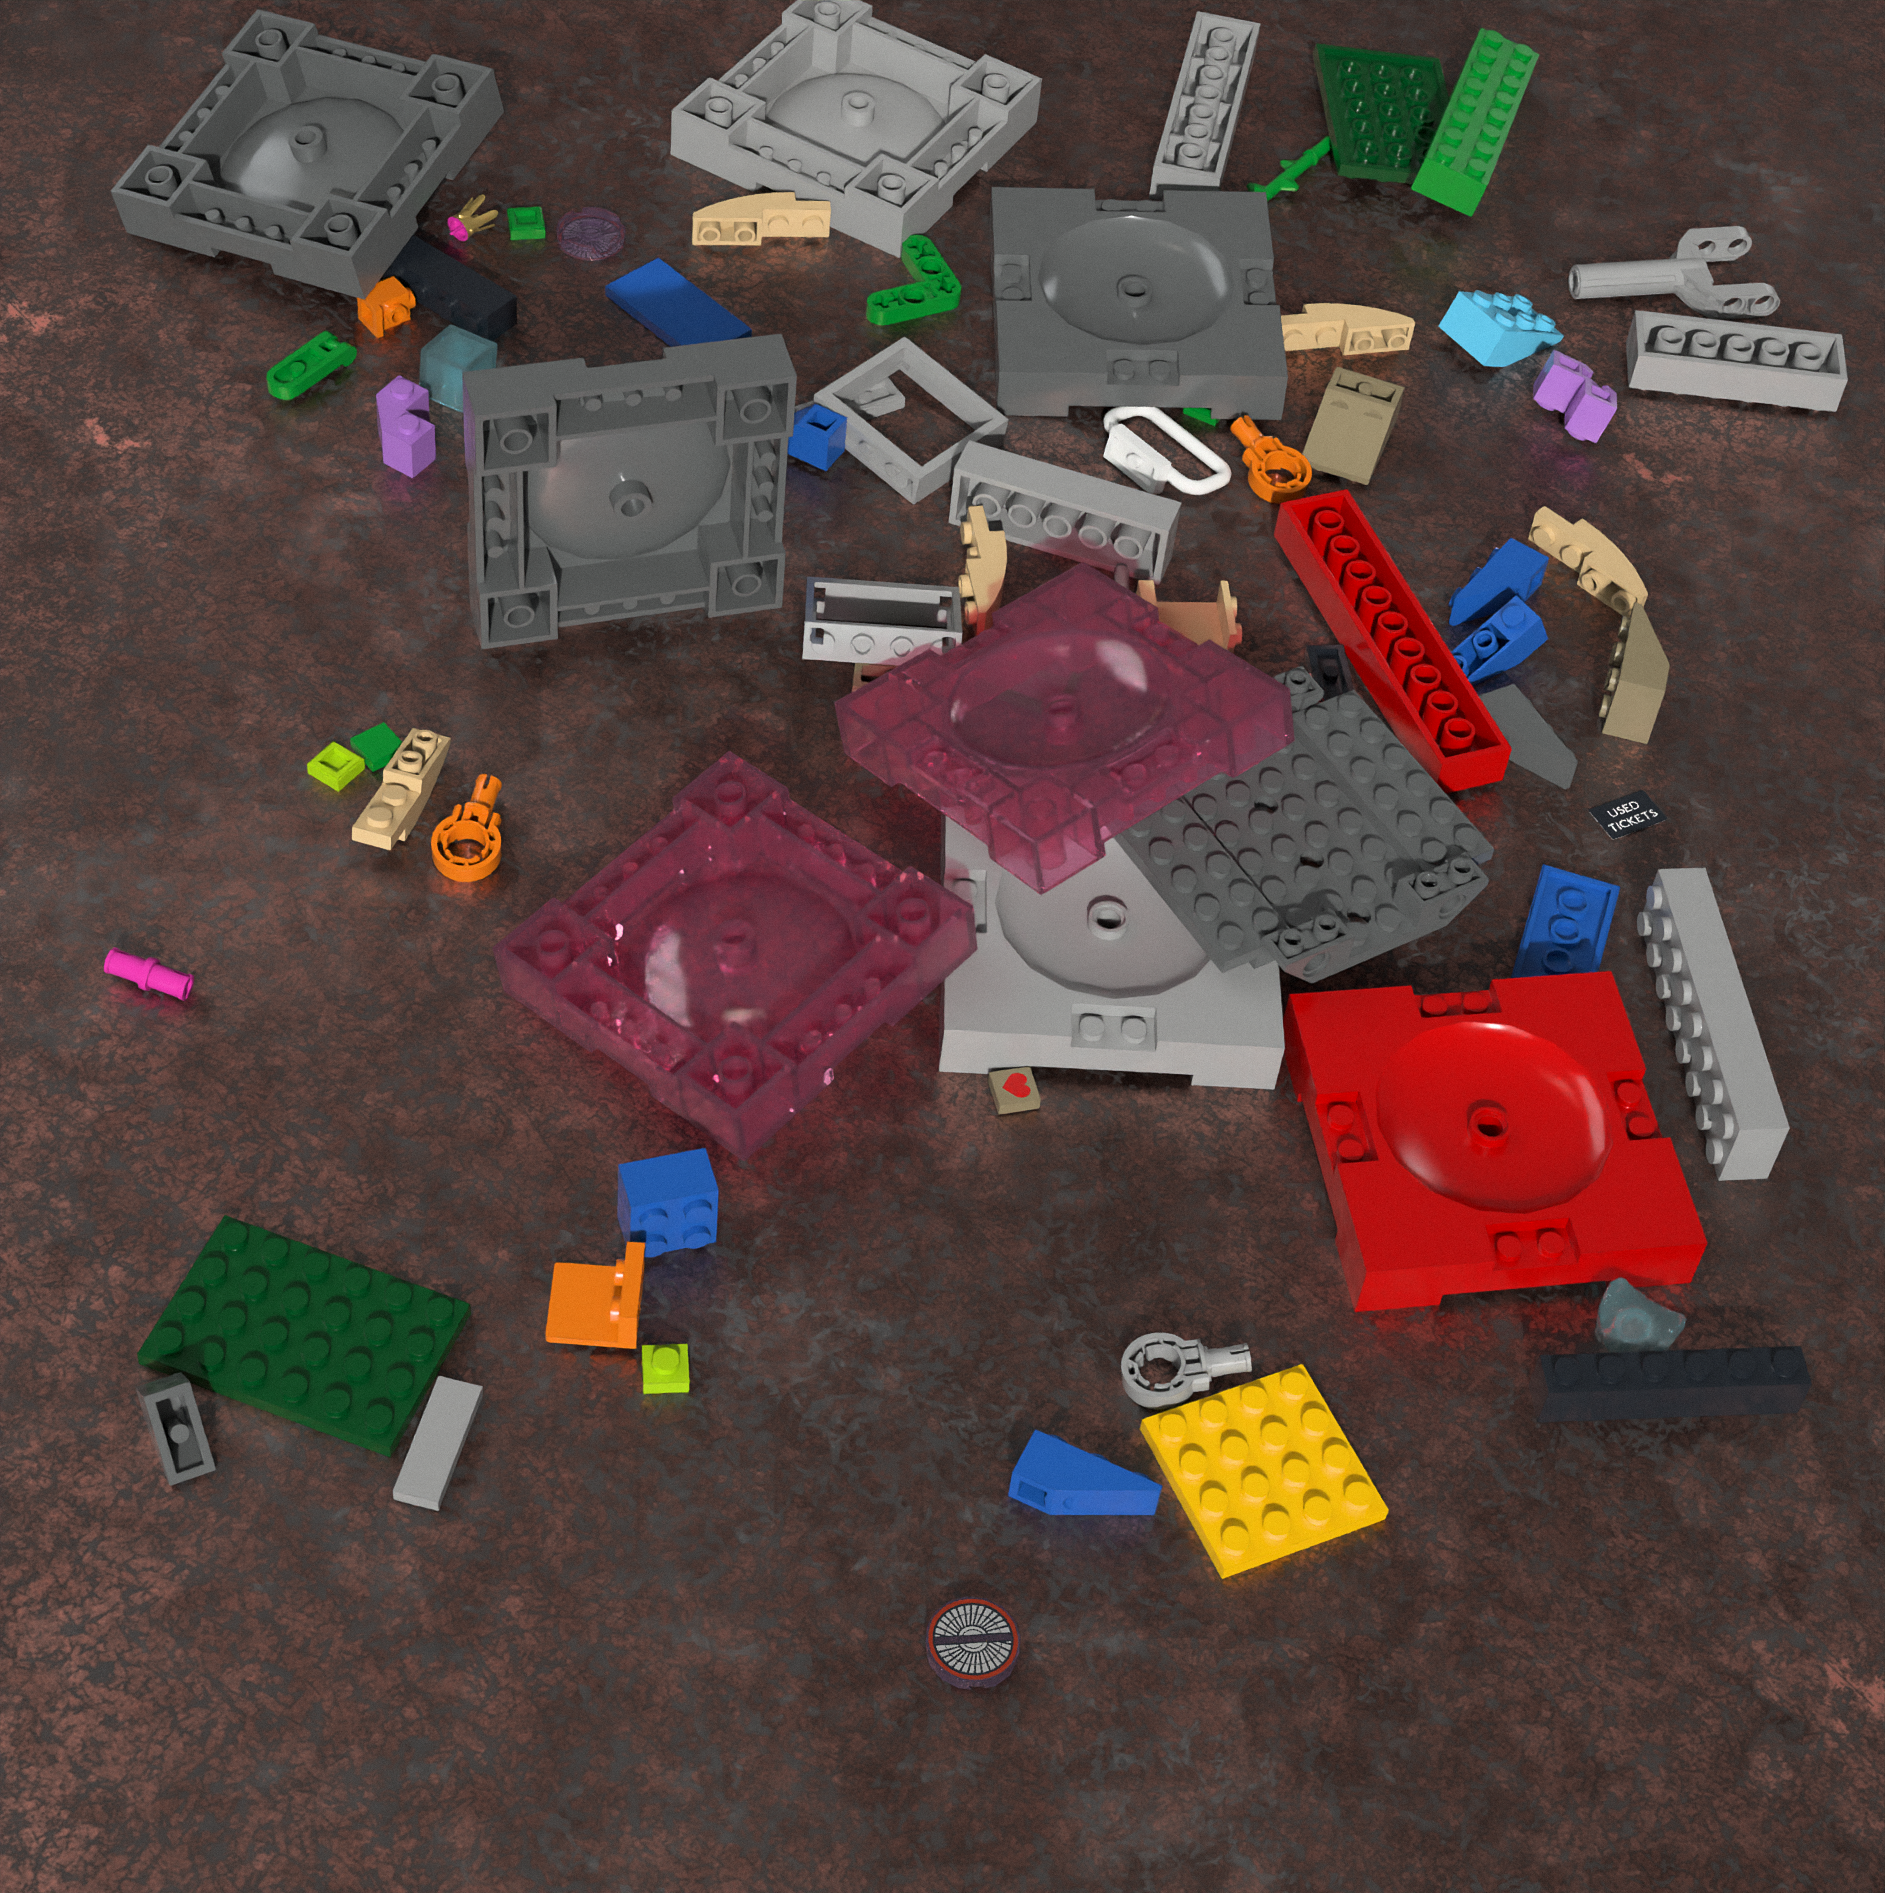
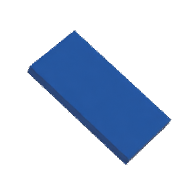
M660 258L605 286V296L670 347L752 337V329Z
M1543 864L1511 978L1598 972L1620 886Z

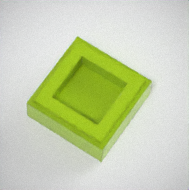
M335 741L331 742L307 763L309 775L338 792L365 769V761L362 757Z

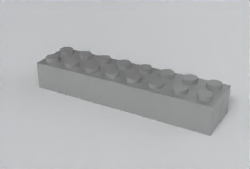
M1197 11L1155 159L1149 198L1162 201L1163 190L1220 191L1255 57L1261 23Z
M1706 868L1658 869L1653 885L1647 889V902L1644 910L1638 914L1637 929L1639 935L1644 936L1646 941L1647 963L1649 967L1654 968L1656 974V992L1659 999H1663L1666 1007L1667 1028L1674 1033L1677 1061L1680 1064L1683 1063L1685 1069L1687 1094L1690 1097L1693 1096L1695 1102L1696 1124L1699 1130H1703L1706 1138L1707 1160L1710 1164L1714 1165L1718 1181L1767 1179L1790 1127Z

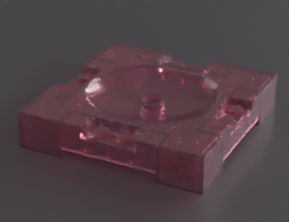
M1084 562L993 612V627L982 631L979 635L960 646L952 648L944 655L940 656L931 649H928L834 702L843 749L846 755L890 787L900 782L987 845L991 860L1040 895L1105 857L1104 843L1213 776L1223 771L1234 778L1295 741L1290 688L1210 639L1201 645L1193 642L1159 621L1158 607Z
M728 751L672 798L673 811L564 902H560L554 897L551 898L492 949L503 990L589 1052L592 1053L595 1049L602 1051L647 1083L650 1087L651 1096L738 1158L745 1161L834 1080V1067L884 1022L893 1027L977 951L978 947L974 907L972 904L912 866H909L905 871L900 870L790 800L789 790L786 786L731 751Z

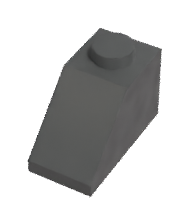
M179 1372L135 1387L150 1437L169 1485L171 1486L215 1471V1464L190 1381Z

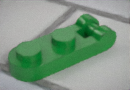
M324 331L267 372V389L276 398L282 400L293 399L341 365L349 366L356 358L357 349L347 342L340 343L336 335L329 331Z

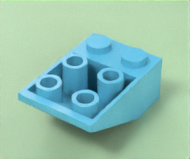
M1476 290L1474 293L1459 291L1438 326L1483 366L1506 367L1561 342L1564 337L1554 327L1556 323L1548 316L1538 314L1531 308L1533 306L1532 302L1519 294L1506 296L1499 292H1495L1493 295Z

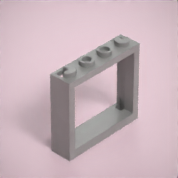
M906 337L901 338L814 394L813 405H820L847 417L845 449L913 505L953 479L954 468L969 440L998 448L1003 444L1008 419L1000 411L993 408L978 396L974 390L968 388ZM899 369L975 430L922 467L845 405Z
M807 576L802 659L959 670L962 644L959 587ZM814 587L826 588L825 598H814ZM940 596L952 597L950 607L939 606ZM816 618H817V619L846 620V621H860V622H874V623L917 625V626H931V627H945V629L925 628V627H911V626H896V625H882V624H868V623H853V622H839V621H825V620H816ZM816 628L824 629L823 638L816 637ZM942 637H946V646H942Z

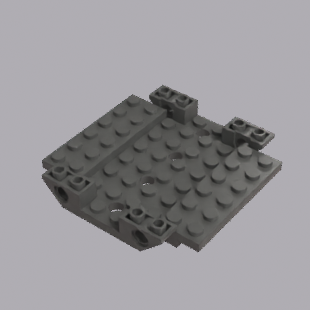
M1303 666L1237 690L1232 713L1184 732L1170 716L1103 742V750L1121 772L1130 778L1091 792L1088 795V807L1221 973L1247 962L1256 969L1276 961L1284 972L1307 982L1315 983L1447 926L1489 882V878L1477 865L1491 860L1494 851L1492 845L1355 690L1316 704L1323 697L1324 690ZM1222 754L1228 757L1229 759L1224 760L1219 757H1212L1211 755ZM1267 807L1271 809L1274 813L1270 814L1266 811H1258L1256 808ZM1311 861L1318 864L1319 868L1304 866L1301 862ZM1360 917L1367 922V924L1363 925L1359 922H1351L1348 918Z

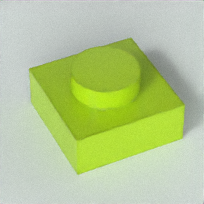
M688 1344L642 1345L643 1394L689 1392Z

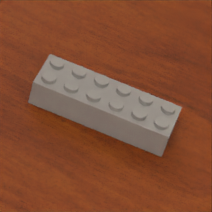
M1635 310L1626 340L1629 388L1836 412L1848 381L1842 334Z
M969 440L954 468L948 523L961 527V522H967L968 506H983L989 531L1004 530L1007 541L1114 572L1117 566L1123 565L1128 567L1129 577L1139 580H1153L1154 584L1160 585L1172 558L1182 502Z

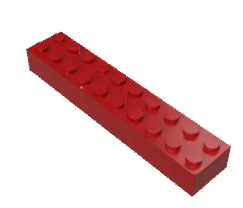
M1348 489L1280 503L1274 536L1340 645H1344L1346 655L1400 743L1446 794L1502 781L1512 750L1511 746Z

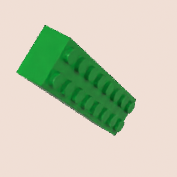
M1480 28L1462 66L1411 190L1472 217L1488 186L1539 57L1538 53L1534 52L1527 45L1516 44L1504 38L1496 31Z

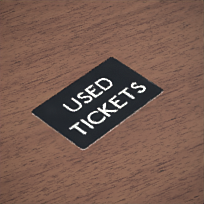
M1644 790L1588 810L1613 840L1667 820L1664 813Z

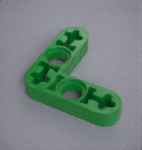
M910 235L902 243L901 260L916 283L870 294L866 303V317L871 323L883 326L949 311L959 306L961 284L929 238L923 235ZM932 270L938 272V274H927L923 271ZM917 299L920 300L921 303H910L906 300Z

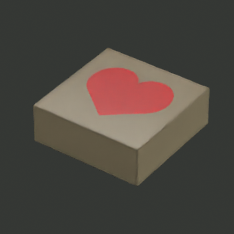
M1030 1066L989 1072L988 1084L998 1115L1040 1108L1041 1098Z

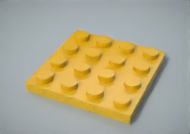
M1303 1364L1142 1419L1140 1430L1222 1579L1386 1519L1389 1511Z

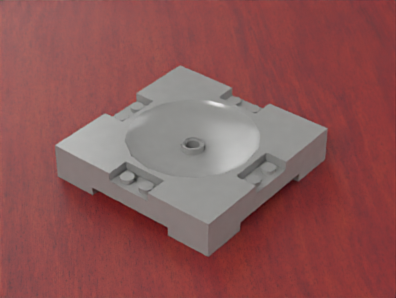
M796 0L782 13V24L718 81L709 77L672 110L671 155L754 193L764 185L777 192H795V200L830 201V227L900 258L902 243L910 235H923L952 207L953 195L979 169L987 172L1037 122L1042 78L986 54L977 62L873 18V6L860 0Z
M946 777L941 813L940 849L941 997L939 1005V1072L989 1074V1072L1025 1066L1188 1074L1191 1077V1085L1275 1089L1285 1050L1279 964L1276 961L1256 969L1247 962L1221 973L1088 807V796L1067 795V786L1064 783ZM1267 807L1256 808L1258 811L1268 812Z

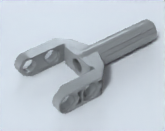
M1741 226L1689 229L1679 240L1677 250L1669 259L1574 264L1570 269L1568 277L1569 290L1574 299L1674 293L1692 310L1716 320L1764 317L1772 314L1780 305V299L1774 287L1764 282L1713 285L1714 280L1706 262L1734 261L1747 253L1752 246V240L1747 230ZM1744 239L1740 245L1732 248L1728 247L1733 241ZM1712 241L1708 247L1704 249L1698 248L1701 243ZM1770 296L1766 302L1755 304L1759 298ZM1738 298L1734 304L1723 306L1727 300Z

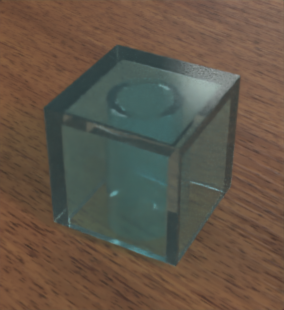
M450 324L421 348L419 386L428 390L429 399L463 413L462 372L496 368L497 343Z

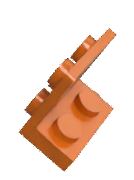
M627 1242L625 1259H616V1266L555 1263L545 1333L546 1341L549 1343L636 1349L644 1281L645 1243Z

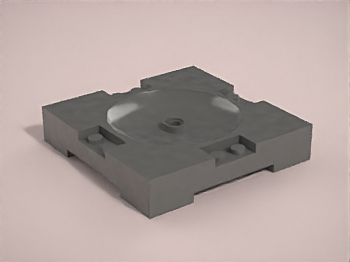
M257 9L223 51L222 55L225 65L161 145L156 147L148 144L110 192L126 232L129 234L211 257H216L220 250L271 264L275 275L365 300L418 229L415 216L444 178L455 179L503 114L504 109L492 68L437 54H432L427 62L319 35L314 23Z
M991 187L989 246L995 340L996 409L1002 415L1068 416L1069 406L1209 408L1210 419H1238L1240 417L1243 419L1244 415H1248L1252 420H1282L1288 372L1280 305L1276 304L1272 271L1274 255L1266 192L1163 190L1162 201H1126L1115 199L1095 200V189Z
M782 334L663 348V359L592 368L586 367L584 358H574L462 372L465 465L468 472L470 522H467L470 609L481 650L558 639L559 627L705 607L708 618L782 608L786 556L782 543L788 437H793L797 375Z

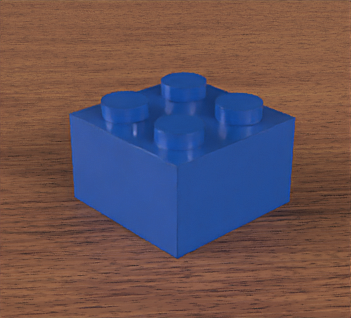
M706 1148L618 1164L617 1217L626 1246L627 1242L645 1243V1257H655L663 1252L684 1248L696 1249L716 1242L719 1189Z

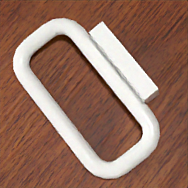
M1116 407L1105 414L1103 424L1109 434L1103 457L1148 493L1154 495L1162 493L1167 481L1180 491L1191 495L1207 494L1229 483L1232 476L1229 465L1157 407ZM1132 416L1148 418L1217 474L1203 480L1188 479L1172 467L1170 461L1130 429L1118 422Z

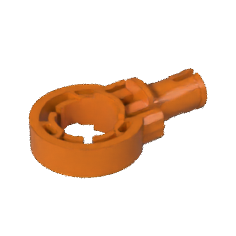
M1244 415L1243 419L1242 417L1238 418L1232 424L1230 430L1246 449L1242 455V460L1249 468L1248 482L1252 490L1262 499L1275 504L1301 499L1305 495L1312 477L1311 465L1307 458L1299 451L1283 446L1277 437L1273 439L1272 436H1264L1248 415ZM1283 468L1289 470L1295 478L1287 483L1276 482L1272 486L1270 485L1272 479L1267 476L1266 471Z
M487 774L479 775L476 779V785L470 802L465 803L464 813L462 812V805H455L452 816L441 821L432 834L431 850L433 862L439 872L449 879L459 882H473L490 875L501 861L502 846L499 828L502 819L495 812H493L491 818L496 798L502 787L501 781L495 776H490L487 786L485 785ZM456 839L457 841L473 839L480 842L485 847L481 852L482 862H480L478 856L471 859L453 856L450 850H448L450 843ZM440 844H443L445 858L439 852Z

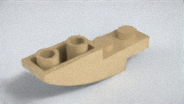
M795 192L755 194L725 200L693 213L692 245H761L762 237H829L830 201H796Z
M1304 304L1302 314L1281 315L1285 351L1338 346L1343 355L1409 350L1415 325L1413 318L1399 313L1350 304Z
M968 506L967 522H961L960 533L962 544H968L969 548L967 549L964 575H959L958 587L960 598H966L967 601L965 602L966 624H972L975 639L978 640L984 639L998 615L1005 579L1007 544L1004 530L989 531L983 506Z
M1546 506L1535 513L1528 539L1580 574L1577 581L1578 586L1626 617H1630L1634 602L1642 604L1644 607L1648 595L1644 583L1634 566L1611 540L1583 518L1573 525Z
M412 728L384 768L382 785L352 826L353 841L391 850L397 840L405 841L437 781L450 746V737L435 734L430 730Z

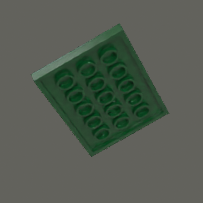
M1316 43L1313 58L1337 175L1347 178H1365L1380 182L1390 181L1412 185L1449 99L1440 59Z
M224 1215L138 1351L137 1357L140 1365L167 1375L181 1372L191 1384L391 1458L470 1317L471 1304Z

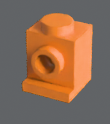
M392 276L378 282L365 300L357 298L358 319L378 339L384 336V330L410 320V309L416 306L415 297L408 287H404Z

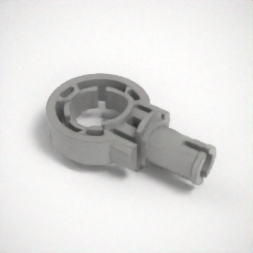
M1157 1332L1146 1334L1134 1340L1126 1348L1122 1356V1384L1127 1395L1137 1404L1155 1410L1171 1409L1186 1402L1193 1392L1209 1390L1211 1377L1231 1373L1252 1372L1249 1347L1247 1343H1242L1230 1347L1207 1349V1346L1202 1345L1200 1339L1184 1341L1182 1338L1169 1333ZM1144 1354H1146L1148 1361L1154 1358H1164L1171 1361L1172 1365L1179 1370L1177 1376L1169 1383L1155 1384L1154 1391H1150V1382L1145 1380L1140 1374V1368L1144 1365Z

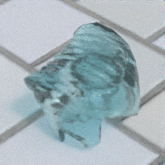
M1619 1277L1609 1283L1601 1298L1595 1326V1337L1599 1342H1601L1603 1337L1604 1344L1609 1353L1667 1351L1685 1328L1686 1317L1684 1314L1670 1310L1660 1303H1655L1653 1299L1647 1298L1640 1290L1634 1288L1625 1278Z

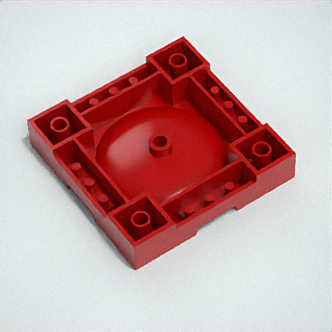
M1612 971L1492 979L1489 990L1414 995L1411 985L1289 994L1283 1018L1284 1055L1297 1102L1303 1101L1338 1231L1335 1242L1354 1312L1440 1305L1442 1296L1448 1294L1605 1281L1607 1290L1691 1283L1708 1242L1671 1138H1663L1642 1080L1646 1067Z

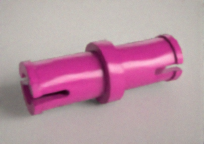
M113 947L109 951L104 963L105 973L138 984L139 989L149 991L152 988L185 1001L193 988L194 975L161 965L160 960L154 957L144 959Z

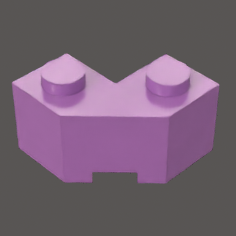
M1553 350L1533 384V399L1544 409L1550 411L1556 409L1564 413V429L1571 436L1578 440L1585 441L1587 439L1597 443L1617 410V393L1608 385H1603L1602 388L1599 387L1591 379L1594 372L1586 364Z
M399 375L376 394L378 433L381 441L383 463L414 478L436 459L435 425L430 423L428 390Z

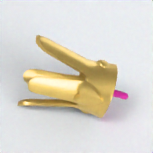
M479 195L474 201L472 197L458 214L448 219L450 235H453L460 241H466L475 232L495 227V224L485 227L481 226L497 217L498 211L491 210L480 216L473 215L484 202L485 195Z

